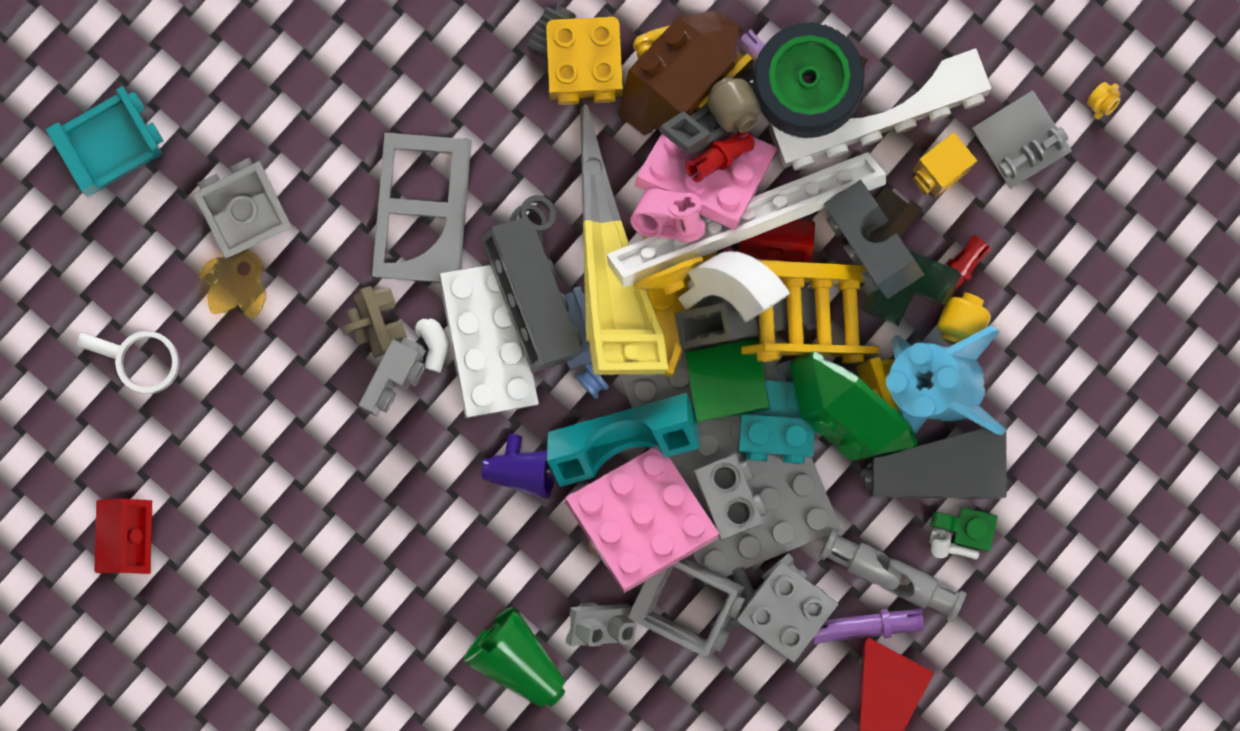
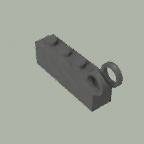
M540 195L527 198L521 206L513 211L509 222L491 227L480 237L531 373L569 362L583 352L581 349V335L578 329L573 327L568 315V301L565 295L560 293L555 281V267L552 261L547 259L542 247V234L555 222L556 210L549 199ZM531 203H540L547 209L548 221L543 211ZM526 211L536 215L539 225L532 223L528 219Z

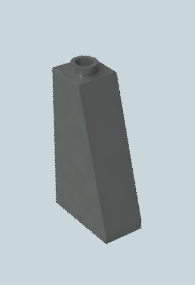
M810 287L801 289L803 326L816 324L814 290ZM785 297L773 306L774 331L788 329L787 299ZM730 302L674 313L681 349L760 334L759 315L745 322Z
M1000 423L1006 429V423ZM981 428L873 459L870 461V468L864 467V490H870V498L1004 499L1007 497L1006 432L1001 436L986 428Z

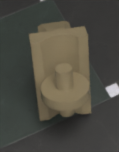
M372 286L360 289V293L353 296L357 308L346 311L350 324L341 328L343 335L354 334L358 346L369 342L374 358L385 355L392 339L401 343L404 337L407 338L401 321L387 325L384 324L381 313L395 308V300L390 288L373 291Z

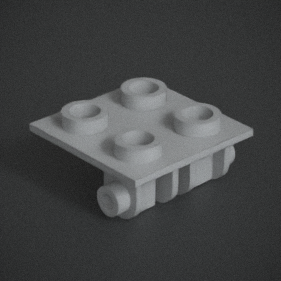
M1033 90L971 128L1010 190L1072 152L1066 142L1068 140L1066 132L1062 127H1056Z
M780 561L737 617L736 621L792 662H795L839 603L829 597L818 586L813 585Z

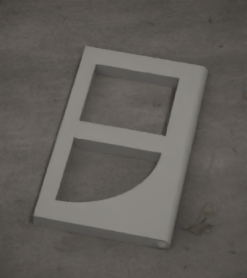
M384 133L372 278L439 283L438 275L440 273L461 270L471 140L467 138ZM394 150L451 154L448 203L390 198ZM389 214L446 218L441 236L425 253L408 261L385 263Z

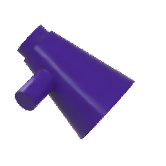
M509 434L505 455L484 458L482 464L483 480H489L492 483L541 498H550L555 476L547 462V450L520 453L522 436Z

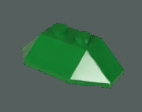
M816 351L792 360L790 368L801 416L812 425L818 434L826 437L834 444L843 456L850 458L852 461L882 457L916 447L918 441L914 437L911 424L859 377L837 364L824 361V356Z

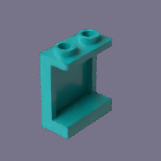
M123 86L116 89L118 94L68 123L61 125L57 122L46 129L81 192L87 197L164 154L158 145L164 141L153 122L147 125L140 114L146 110L135 91L129 94Z

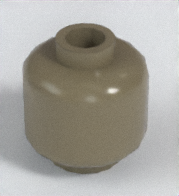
M727 77L717 82L711 88L707 105L721 129L726 132L739 131L744 133L751 130L757 124V117L760 115L762 108L754 90L747 81L740 78Z

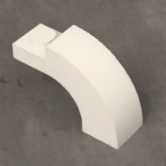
M723 252L688 272L692 279L686 283L689 290L678 299L685 310H688L706 298L716 295L730 302L740 313L744 321L747 322L774 306L789 295L790 292L769 268L753 257L739 252Z

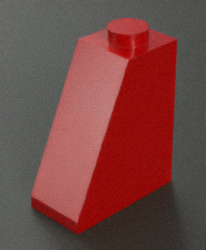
M869 637L865 638L862 643L857 731H904L934 672Z

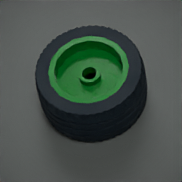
M797 23L777 32L760 51L754 68L753 90L759 100L762 114L778 130L799 138L821 137L839 129L855 113L864 89V67L854 44L839 30H835L833 27L825 24L822 25L821 23ZM812 76L816 80L808 84L803 81L802 77Z

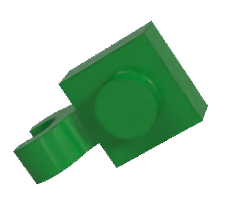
M960 507L958 517L937 511L933 512L930 527L954 532L952 543L990 552L998 516Z

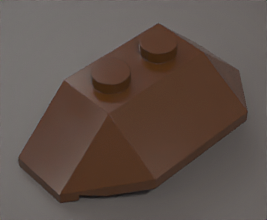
M717 10L678 17L628 70L619 111L621 119L645 136L652 133L654 129H659L661 125L683 111L690 115L708 96L711 88L736 66L739 38L742 35L741 27Z

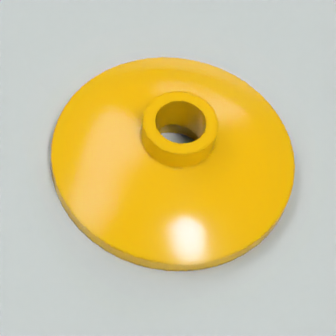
M700 256L648 276L634 283V288L642 290L663 288L665 295L679 291L686 287L684 279L689 276L688 272L701 265L704 261L703 257Z

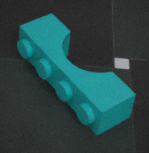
M683 393L548 432L547 462L559 486L563 487L595 478L601 466L608 459L629 448L651 447L658 450L664 458L700 448L699 423L696 420L695 410L687 393Z

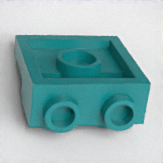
M765 380L771 409L740 415L738 453H746L745 460L768 461V455L783 456V463L805 464V458L813 457L815 430L801 416L794 382Z

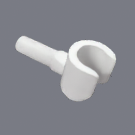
M934 529L931 532L929 543L931 544V552L935 557L945 558L950 553L978 559L979 551L951 543L952 536L948 531Z

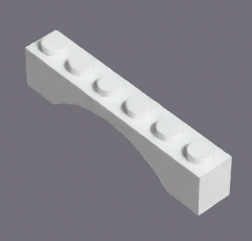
M975 48L942 60L933 76L916 94L904 103L886 112L864 118H850L834 132L815 138H799L785 134L771 123L769 131L775 147H778L777 152L783 168L793 166L794 171L813 165L815 163L813 158L826 153L828 158H833L848 152L847 146L861 141L862 146H866L883 139L882 133L895 129L896 134L911 130L917 126L915 121L926 117H929L930 121L942 119L950 115V109L963 104L964 109H969L985 102L984 96H987L991 91V86Z

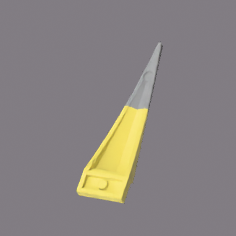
M585 104L580 110L586 342L590 344L593 374H663L668 370L664 335L646 290L635 289L633 284L623 287L607 264V254L629 246V242L608 180L589 107Z

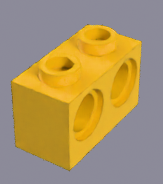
M953 132L918 160L912 170L916 174L913 180L925 195L931 193L936 198L965 176L977 160L955 132Z

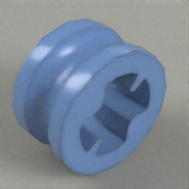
M587 363L584 366V373L579 374L577 372L574 377L596 400L599 397V391L607 390L609 386L600 375L593 374V368Z

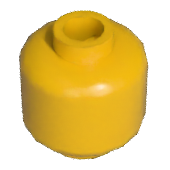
M964 293L962 298H949L937 323L938 330L943 334L941 339L950 345H954L987 328L991 315L983 307L984 300L970 293Z

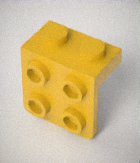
M615 17L550 20L546 25L550 100H557L559 105L578 104L579 99L594 98L595 103H612L616 101L615 97H623L620 26L618 19Z

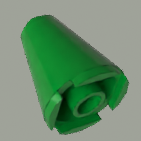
M510 607L493 620L496 623L488 631L484 629L466 651L464 662L468 667L541 708L547 704L552 707L565 694V690L562 688L565 684V679L520 612Z

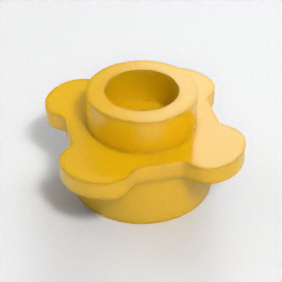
M1103 82L1092 92L1087 105L1095 112L1094 118L1099 119L1103 114L1106 116L1111 114L1119 105L1121 93L1118 91V84L1115 83L1110 86L1108 83Z

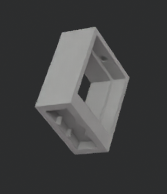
M684 558L644 582L628 619L708 658L715 650L721 652L730 635V632L725 630L730 618L736 619L743 608L745 599L740 596L745 587L688 558ZM673 567L728 594L708 639L653 612Z

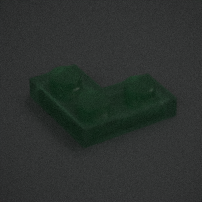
M909 250L925 275L889 299L885 297L880 289L875 292L872 291L863 310L869 315L899 327L914 294L946 307L962 274L957 269Z

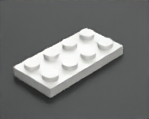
M491 265L440 273L438 275L465 419L537 406L539 403L533 373H531Z

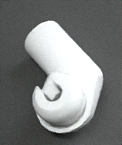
M421 319L415 326V333L423 338L429 348L424 367L441 373L450 344L449 339L439 322L434 319Z

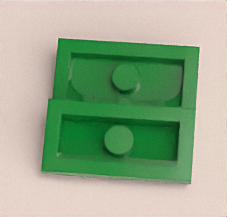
M758 338L686 352L691 393L698 423L771 409L763 362L757 361V355H742L741 347L759 344Z

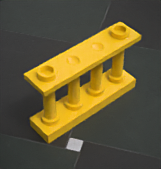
M759 261L769 268L790 292L786 296L789 344L775 343L774 312L772 306L759 314L760 344L741 347L742 355H757V361L767 362L778 361L780 356H803L816 351L824 357H842V363L853 364L863 363L864 356L879 354V346H860L857 290H860V283L866 282L861 273L867 270L865 266ZM804 283H810V288L814 290L817 345L804 344L801 288L804 287ZM833 284H837L838 290L842 291L845 345H832L829 289L833 288Z

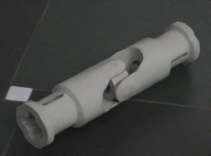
M832 529L819 556L822 560L828 558L847 567V572L870 583L878 584L883 589L923 609L928 606L946 615L947 620L950 622L955 620L966 597V592L961 590L957 593L939 584L937 578L899 560L891 559L886 554L862 542L856 544L838 535V530ZM902 574L907 576L913 584L899 585Z

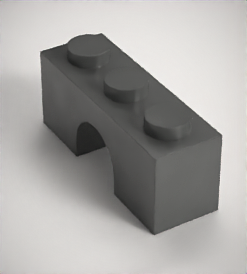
M861 179L824 204L831 214V217L826 219L827 223L838 238L844 234L849 242L844 246V249L855 265L859 262L863 263L867 270L861 273V275L873 292L880 289L885 297L889 299L925 275L897 233L883 242H871L874 232L889 220Z

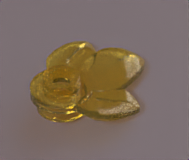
M242 251L233 255L230 259L217 257L204 265L199 273V277L212 285L208 293V306L212 314L227 312L238 305L250 319H254L259 315L266 301L267 293L260 281L264 272L263 263L256 254ZM247 262L251 266V271L248 275L242 276L239 274L238 268L240 264Z

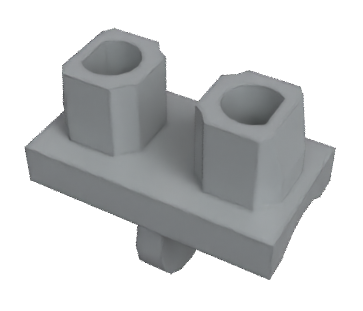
M594 602L585 603L582 607H571V627L565 642L570 646L588 645L589 647L608 643H633L637 625L634 621L628 619L633 607L629 604L598 606Z

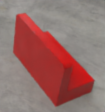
M805 219L794 220L739 242L738 252L751 256L758 261L811 263L816 223L815 221Z
M97 500L95 573L151 574L153 500Z

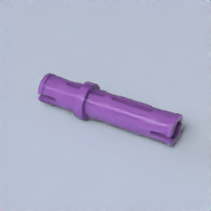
M922 608L889 612L888 609H881L880 613L826 620L813 637L814 645L882 635L884 639L892 638V634L924 631Z

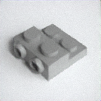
M250 157L231 166L233 174L221 180L217 174H214L198 182L200 190L193 193L225 259L292 227L261 162L258 161L253 164Z
M405 337L401 343L392 339L359 406L364 411L378 417L381 411L387 413L396 396V393L392 390L394 385L405 391H408L410 385L416 387L426 369L422 363L426 352L423 349L424 347Z

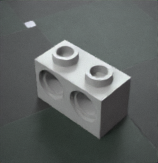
M736 454L694 470L693 473L714 526L719 532L720 541L763 524L761 516L767 513L760 495L752 496L747 482L753 480L745 459L738 461ZM720 469L732 471L735 476L734 486L729 489L719 488L714 481L715 473ZM741 503L747 507L749 517L746 522L736 524L729 519L728 509L732 504Z

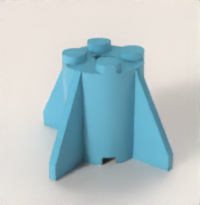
M990 325L951 347L920 342L911 346L901 336L895 335L891 342L895 361L890 368L886 385L891 392L893 400L898 405V413L911 424L914 435L927 419L955 421L969 418L997 435L1002 436L1007 431L980 407L985 396V388H983V368L977 362V359L1000 332L996 327Z

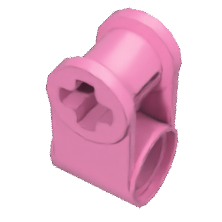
M649 188L644 191L630 221L633 229L643 236L674 239L681 242L697 241L702 238L706 230L705 223L699 214L702 208L700 197L693 193L666 191L659 188Z

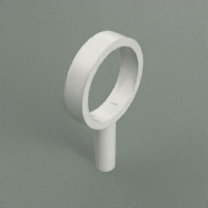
M137 332L126 338L121 345L85 333L80 334L77 342L78 347L116 359L115 364L119 378L127 387L138 393L154 394L165 390L173 383L179 371L180 359L176 347L169 339L157 332ZM145 338H155L162 341L169 349L172 357V367L169 375L163 382L152 387H140L133 384L127 377L123 366L124 356L128 348L134 342Z

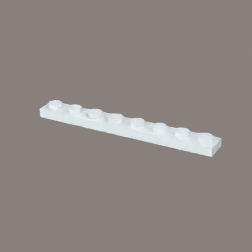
M867 152L754 196L736 230L703 216L700 218L704 221L706 230L702 238L697 241L681 242L674 239L649 237L608 253L607 264L621 285L627 287L682 262L706 256L825 209L826 206L824 204L860 179L869 191L886 184V173Z

